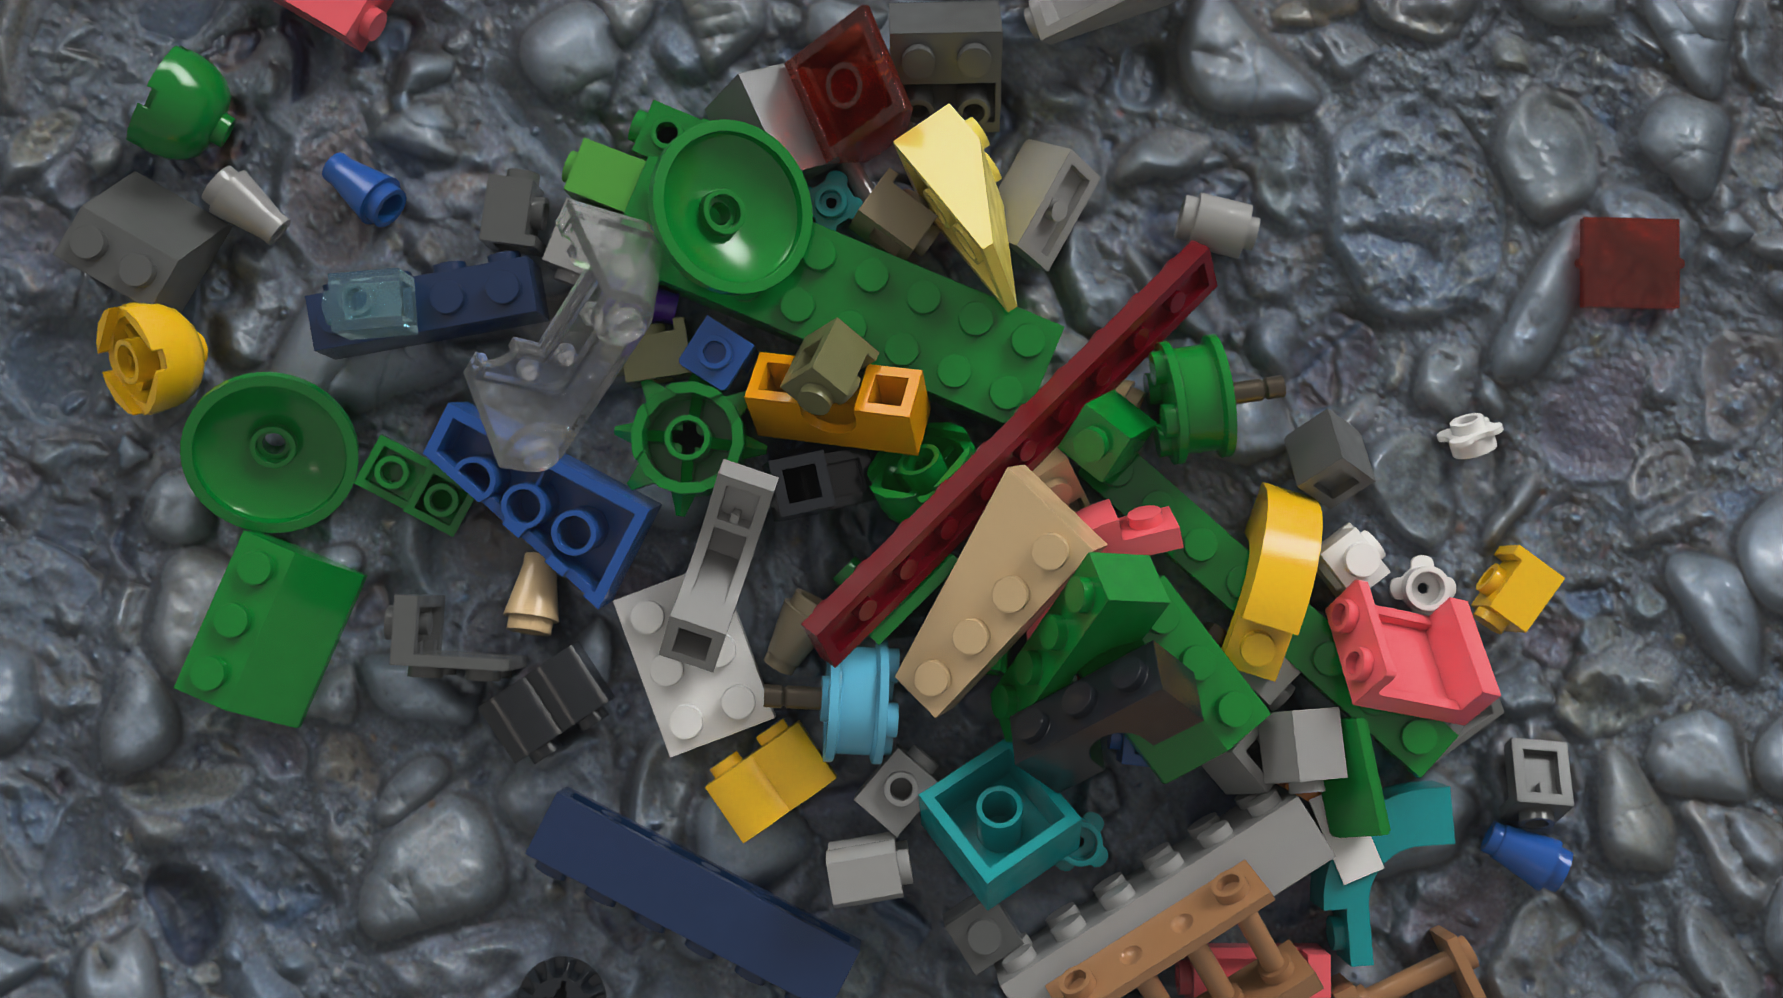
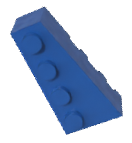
M450 402L447 404L423 452L425 456L478 503L482 502L503 521L502 524L517 538L522 537L546 559L545 563L561 577L565 576L584 593L583 596L598 610L614 600L662 506L661 503L636 490L632 491L629 486L470 402Z

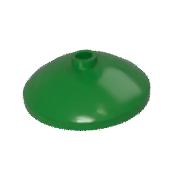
M720 119L703 122L689 128L674 138L663 150L654 166L648 193L649 214L654 234L670 262L689 280L700 287L719 294L732 296L750 295L780 283L798 266L811 237L813 221L811 196L807 182L797 162L789 151L773 136L754 125L741 121ZM711 207L719 212L721 216L720 225L712 221L710 217Z
M255 372L236 376L218 384L197 402L187 418L182 431L180 459L183 473L191 490L200 502L216 516L237 527L251 531L285 533L304 529L318 523L342 504L356 478L359 463V445L356 432L348 415L326 391L307 380L293 375L276 372ZM272 433L279 434L284 438L285 444L273 446L266 441L265 436Z

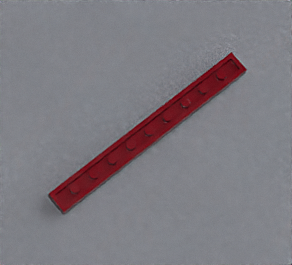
M1192 240L1174 258L1167 261L1162 270L1139 293L1134 294L1127 304L1102 329H1099L1092 335L1089 342L1065 365L1056 370L1052 378L1028 402L1022 404L1015 411L1014 415L989 440L983 442L977 448L974 455L949 479L942 482L935 493L908 519L901 522L895 532L869 558L863 560L854 572L827 599L821 601L814 608L812 614L801 623V626L820 657L836 668L974 530L1007 467L1025 464L1033 471L1061 443L1084 405L1115 389L1154 350L1155 344L1162 342L1218 286L1209 247Z

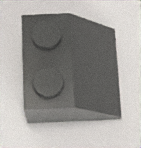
M134 171L81 206L53 255L135 302L161 304L182 313L233 226Z

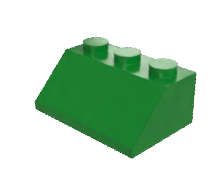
M243 530L173 688L225 711L293 728H301L368 575L270 533Z
M1160 575V580L1171 603L1143 640L1123 644L1101 653L1086 663L1077 674L1080 678H1083L1152 640L1194 672L1204 721L1154 746L1139 735L1123 733L1161 783L1167 784L1230 750L1270 716L1271 713L1165 575Z

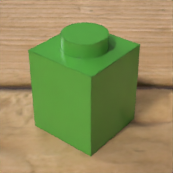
M583 138L579 151H571L562 171V181L566 183L564 190L572 200L618 216L621 219L646 161Z

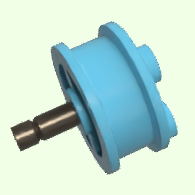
M885 639L880 645L876 643L875 647L857 646L836 668L826 661L825 676H822L821 687L787 685L784 688L782 685L765 684L763 707L781 708L784 705L786 708L820 710L819 718L823 722V762H833L835 754L869 755L871 764L881 765L883 756L891 755L893 737L896 738L898 733L899 705L892 702L894 683L898 682L895 675L900 665L899 648H889L888 640Z

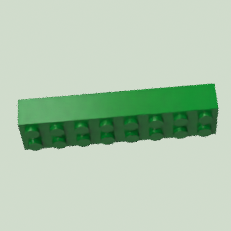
M649 154L605 256L615 269L619 270L621 267L662 288L680 293L679 296L801 346L806 336L838 317L880 352L876 361L871 364L923 370L929 400L998 429L1014 415L1015 411L1022 404L1028 402L1038 392L1065 326L1019 307L1007 312L993 296L815 222H812L811 237L803 258L793 272L775 286L750 295L732 296L712 292L695 284L670 262L654 234L649 214L648 193L651 175L658 157ZM711 207L710 217L714 223L720 225L721 216L715 208ZM866 367L862 368L859 371L865 373Z

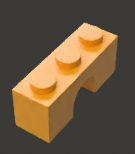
M759 352L744 396L758 436L919 455L931 411L923 370L869 364L866 367L861 387H858L848 401L842 405L832 404L829 412L825 415H814L804 410L797 400L780 388L795 356Z

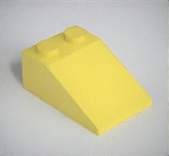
M949 103L895 139L893 143L914 192L922 196L928 203L929 209L938 215L934 224L941 229L944 236L1004 309L1010 312L1017 307L1004 204L996 185L1002 177L993 160L984 152V149L990 146V143L981 126L973 117L964 120Z

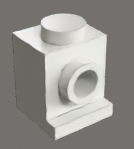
M1350 522L1343 525L1321 543L1317 573L1336 598L1356 579L1368 582L1371 588L1391 572L1382 561L1386 554L1380 543L1368 531L1363 530L1360 533Z

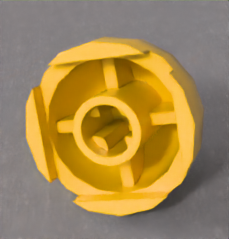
M133 302L104 310L98 322L96 337L97 353L108 352L112 370L103 371L102 374L113 398L128 414L152 415L185 403L195 394L204 375L205 362L208 359V347L204 337L196 331L194 326L178 310L161 304Z

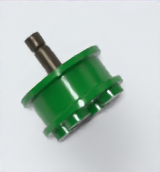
M1216 334L1204 335L1199 345L1172 348L1168 341L1157 342L1154 346V351L1149 353L1150 372L1143 375L1146 402L1148 406L1156 405L1159 424L1154 428L1157 454L1159 458L1168 456L1174 465L1184 464L1188 454L1215 450L1221 458L1233 456L1237 444L1236 404L1262 401L1264 398L1270 400L1286 396V386L1282 375L1265 377L1263 380L1258 378L1233 382L1224 347Z

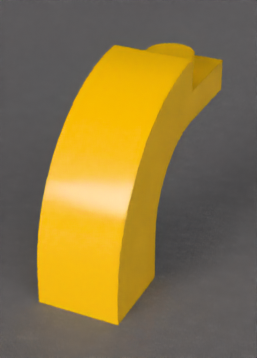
M1265 482L1261 483L1244 532L1249 541L1248 566L1242 591L1221 649L1238 671L1276 682L1292 635H1299L1311 597L1321 551L1323 517L1321 506L1313 497Z

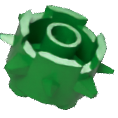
M693 373L688 382L671 383L665 386L666 388L652 379L641 381L646 403H643L638 408L633 423L615 426L614 435L631 443L632 454L639 463L627 482L629 488L633 491L656 484L658 487L670 491L676 516L685 517L695 497L712 495L723 459L744 465L747 458L767 454L768 448L767 445L748 436V428L742 418L748 409L744 398L746 391L725 397L720 391L711 387L709 383ZM690 427H696L697 433L704 438L701 448L695 447V453L688 454L687 449L678 442L681 434L689 435Z

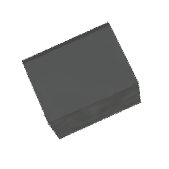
M801 59L738 73L705 108L710 121L720 119L741 121L754 125L773 136L795 159L806 181L848 160Z

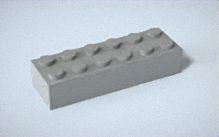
M1275 784L1268 793L1239 794L1234 799L1237 804L1234 808L1219 817L1216 812L1203 816L1188 827L1187 830L1190 836L1172 847L1169 842L1154 847L1141 857L1140 861L1143 865L1124 877L1121 872H1118L1102 880L1093 888L1094 897L1076 907L1074 902L1058 908L1046 918L1045 921L1048 926L1031 937L1026 932L1021 933L1024 944L994 963L999 985L1007 998H1051L1045 987L1046 984L1243 860L1248 862L1272 892L1273 896L1335 858L1336 855L1297 795L1289 794V791Z

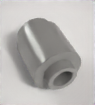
M1202 192L1198 197L1185 195L1177 218L1174 238L1186 240V245L1194 240L1209 247L1211 253L1238 259L1242 249L1250 251L1253 249L1259 231L1260 218L1252 217L1253 205Z

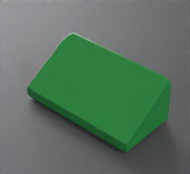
M1365 717L1341 718L1348 778L1324 780L1325 791L1321 792L1329 833L1331 836L1338 838L1388 835L1391 829L1368 722L1365 720Z

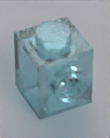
M399 268L328 273L329 291L323 292L322 311L327 325L332 328V332L349 340L418 334L415 284L412 276Z

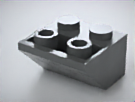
M999 1L889 3V53L895 68L890 87L891 134L906 133L949 103L964 120L973 117L984 132H1000L1003 28Z

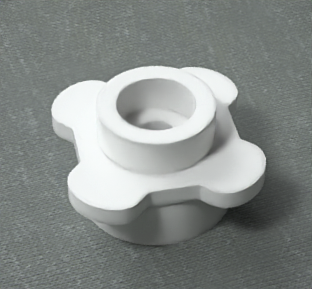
M1471 413L1453 419L1449 423L1450 428L1440 431L1437 434V439L1439 442H1449L1454 458L1470 459L1493 451L1497 447L1495 435L1500 434L1504 429L1500 422L1492 423L1488 417H1484L1481 413Z
M1418 555L1411 559L1410 568L1402 577L1393 578L1390 581L1389 593L1392 598L1402 600L1411 608L1412 613L1429 616L1449 597H1454L1456 583L1451 577H1447L1442 570L1434 567L1432 558L1426 555ZM1420 583H1424L1427 586V591L1423 594L1418 591Z

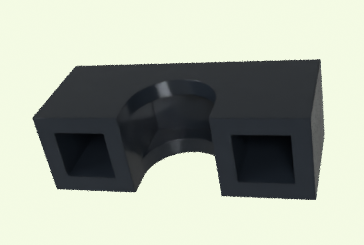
M1154 640L1011 715L1010 724L1015 765L1056 793H1060L1105 770L1100 738L1115 733H1132L1141 736L1154 746L1204 721L1194 672Z

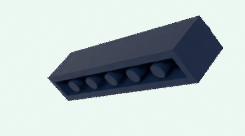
M568 786L556 793L525 852L526 855L537 860L535 867L545 875L560 881H565L568 876L587 886L585 893L593 900L609 907H615L617 902L637 912L634 917L635 920L646 928L658 933H664L666 929H669L686 938L685 946L694 953L707 959H714L717 954L736 964L734 971L745 980L763 986L768 981L786 991L785 998H836L860 952L861 940Z

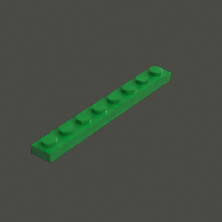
M1139 454L1136 455L1130 466L1102 483L1084 468L1079 470L1077 477L1103 500L1110 499L1114 510L1122 517L1127 516L1129 511L1140 506L1155 505L1160 508L1169 506L1180 526L1184 548L1164 552V554L1234 615L1242 591L1249 559V551ZM1308 604L1299 635H1292L1285 658L1301 672L1300 675L1331 703L1339 707L1340 711L1347 717H1365V720L1368 722L1371 738L1416 778H1422L1459 735L1442 721L1353 705L1328 620Z

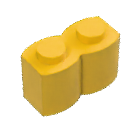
M782 718L756 737L761 745L757 750L744 759L738 751H735L709 769L715 779L709 782L705 788L742 843L747 842L837 778V774L829 762H823L822 752L800 720L788 726Z

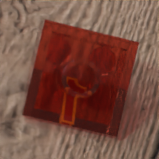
M869 5L858 7L784 63L826 164L868 162L892 146L895 139L907 132L913 108Z

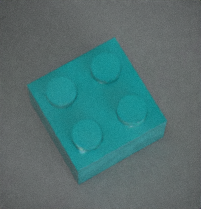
M1005 738L918 795L921 825L987 911L1073 853L1080 845L1081 817L1061 793H1056L1015 765L1013 742H1006Z

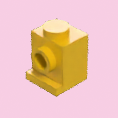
M1521 545L1499 546L1494 556L1502 562L1500 565L1495 563L1490 566L1479 579L1476 590L1480 593L1471 604L1476 609L1473 617L1480 624L1497 634H1502L1504 630L1507 632L1526 633L1565 580V577Z

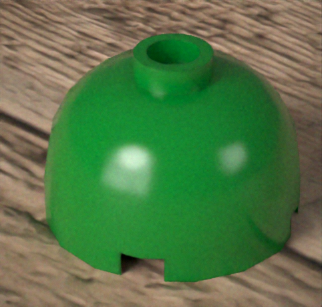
M181 45L180 47L174 46L163 58L147 84L151 91L145 105L137 103L127 129L126 140L151 154L167 160L186 161L200 156L211 143L221 148L229 138L235 126L236 118L228 114L232 96L226 79L217 67L192 50H188Z
M951 422L929 423L926 426L918 456L879 451L868 467L867 475L872 482L870 488L887 516L900 524L920 508L935 493L942 482L949 479L974 455L976 448L963 427Z

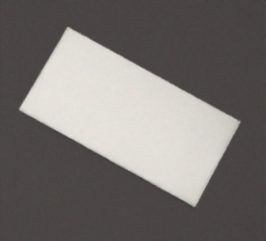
M1322 795L1309 800L1322 834L1336 855L1333 860L1344 885L1384 869L1371 836L1348 838L1331 836Z

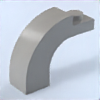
M723 459L688 570L669 617L659 655L714 672L779 477Z

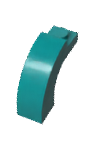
M1430 780L1399 783L1382 788L1391 831H1389L1390 834L1371 837L1383 865L1397 853L1409 848L1455 844L1450 786ZM1332 859L1311 872L1310 901L1323 911L1333 910V916H1327L1326 934L1330 949L1336 950L1337 956L1351 967L1374 965L1369 897L1372 883L1378 871L1344 885Z

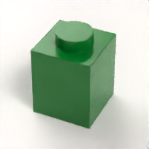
M1113 389L1084 405L1057 448L1102 483L1130 466L1158 423Z

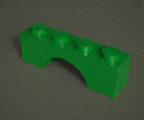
M1088 552L990 694L992 711L999 720L1006 742H1012L1011 715L1077 681L1076 673L1096 656L1114 647L1143 640L1171 603L1150 555Z

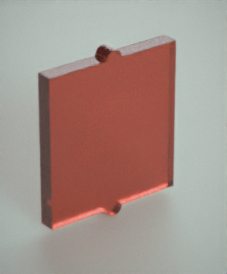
M1581 218L1580 258H1577L1574 262L1575 267L1580 269V308L1679 309L1680 269L1685 266V261L1680 258V219Z

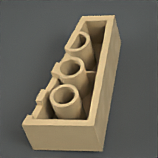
M1025 464L1007 467L899 667L895 678L935 718L954 708L1054 603L1088 552L1101 553L1108 544Z

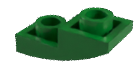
M383 434L379 436L354 481V484L399 506L404 512L454 537L474 501L472 496L430 459Z

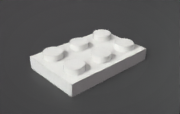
M686 574L613 601L670 758L776 717L773 708L763 707L765 685L737 609L734 611L714 672L659 655L669 617Z

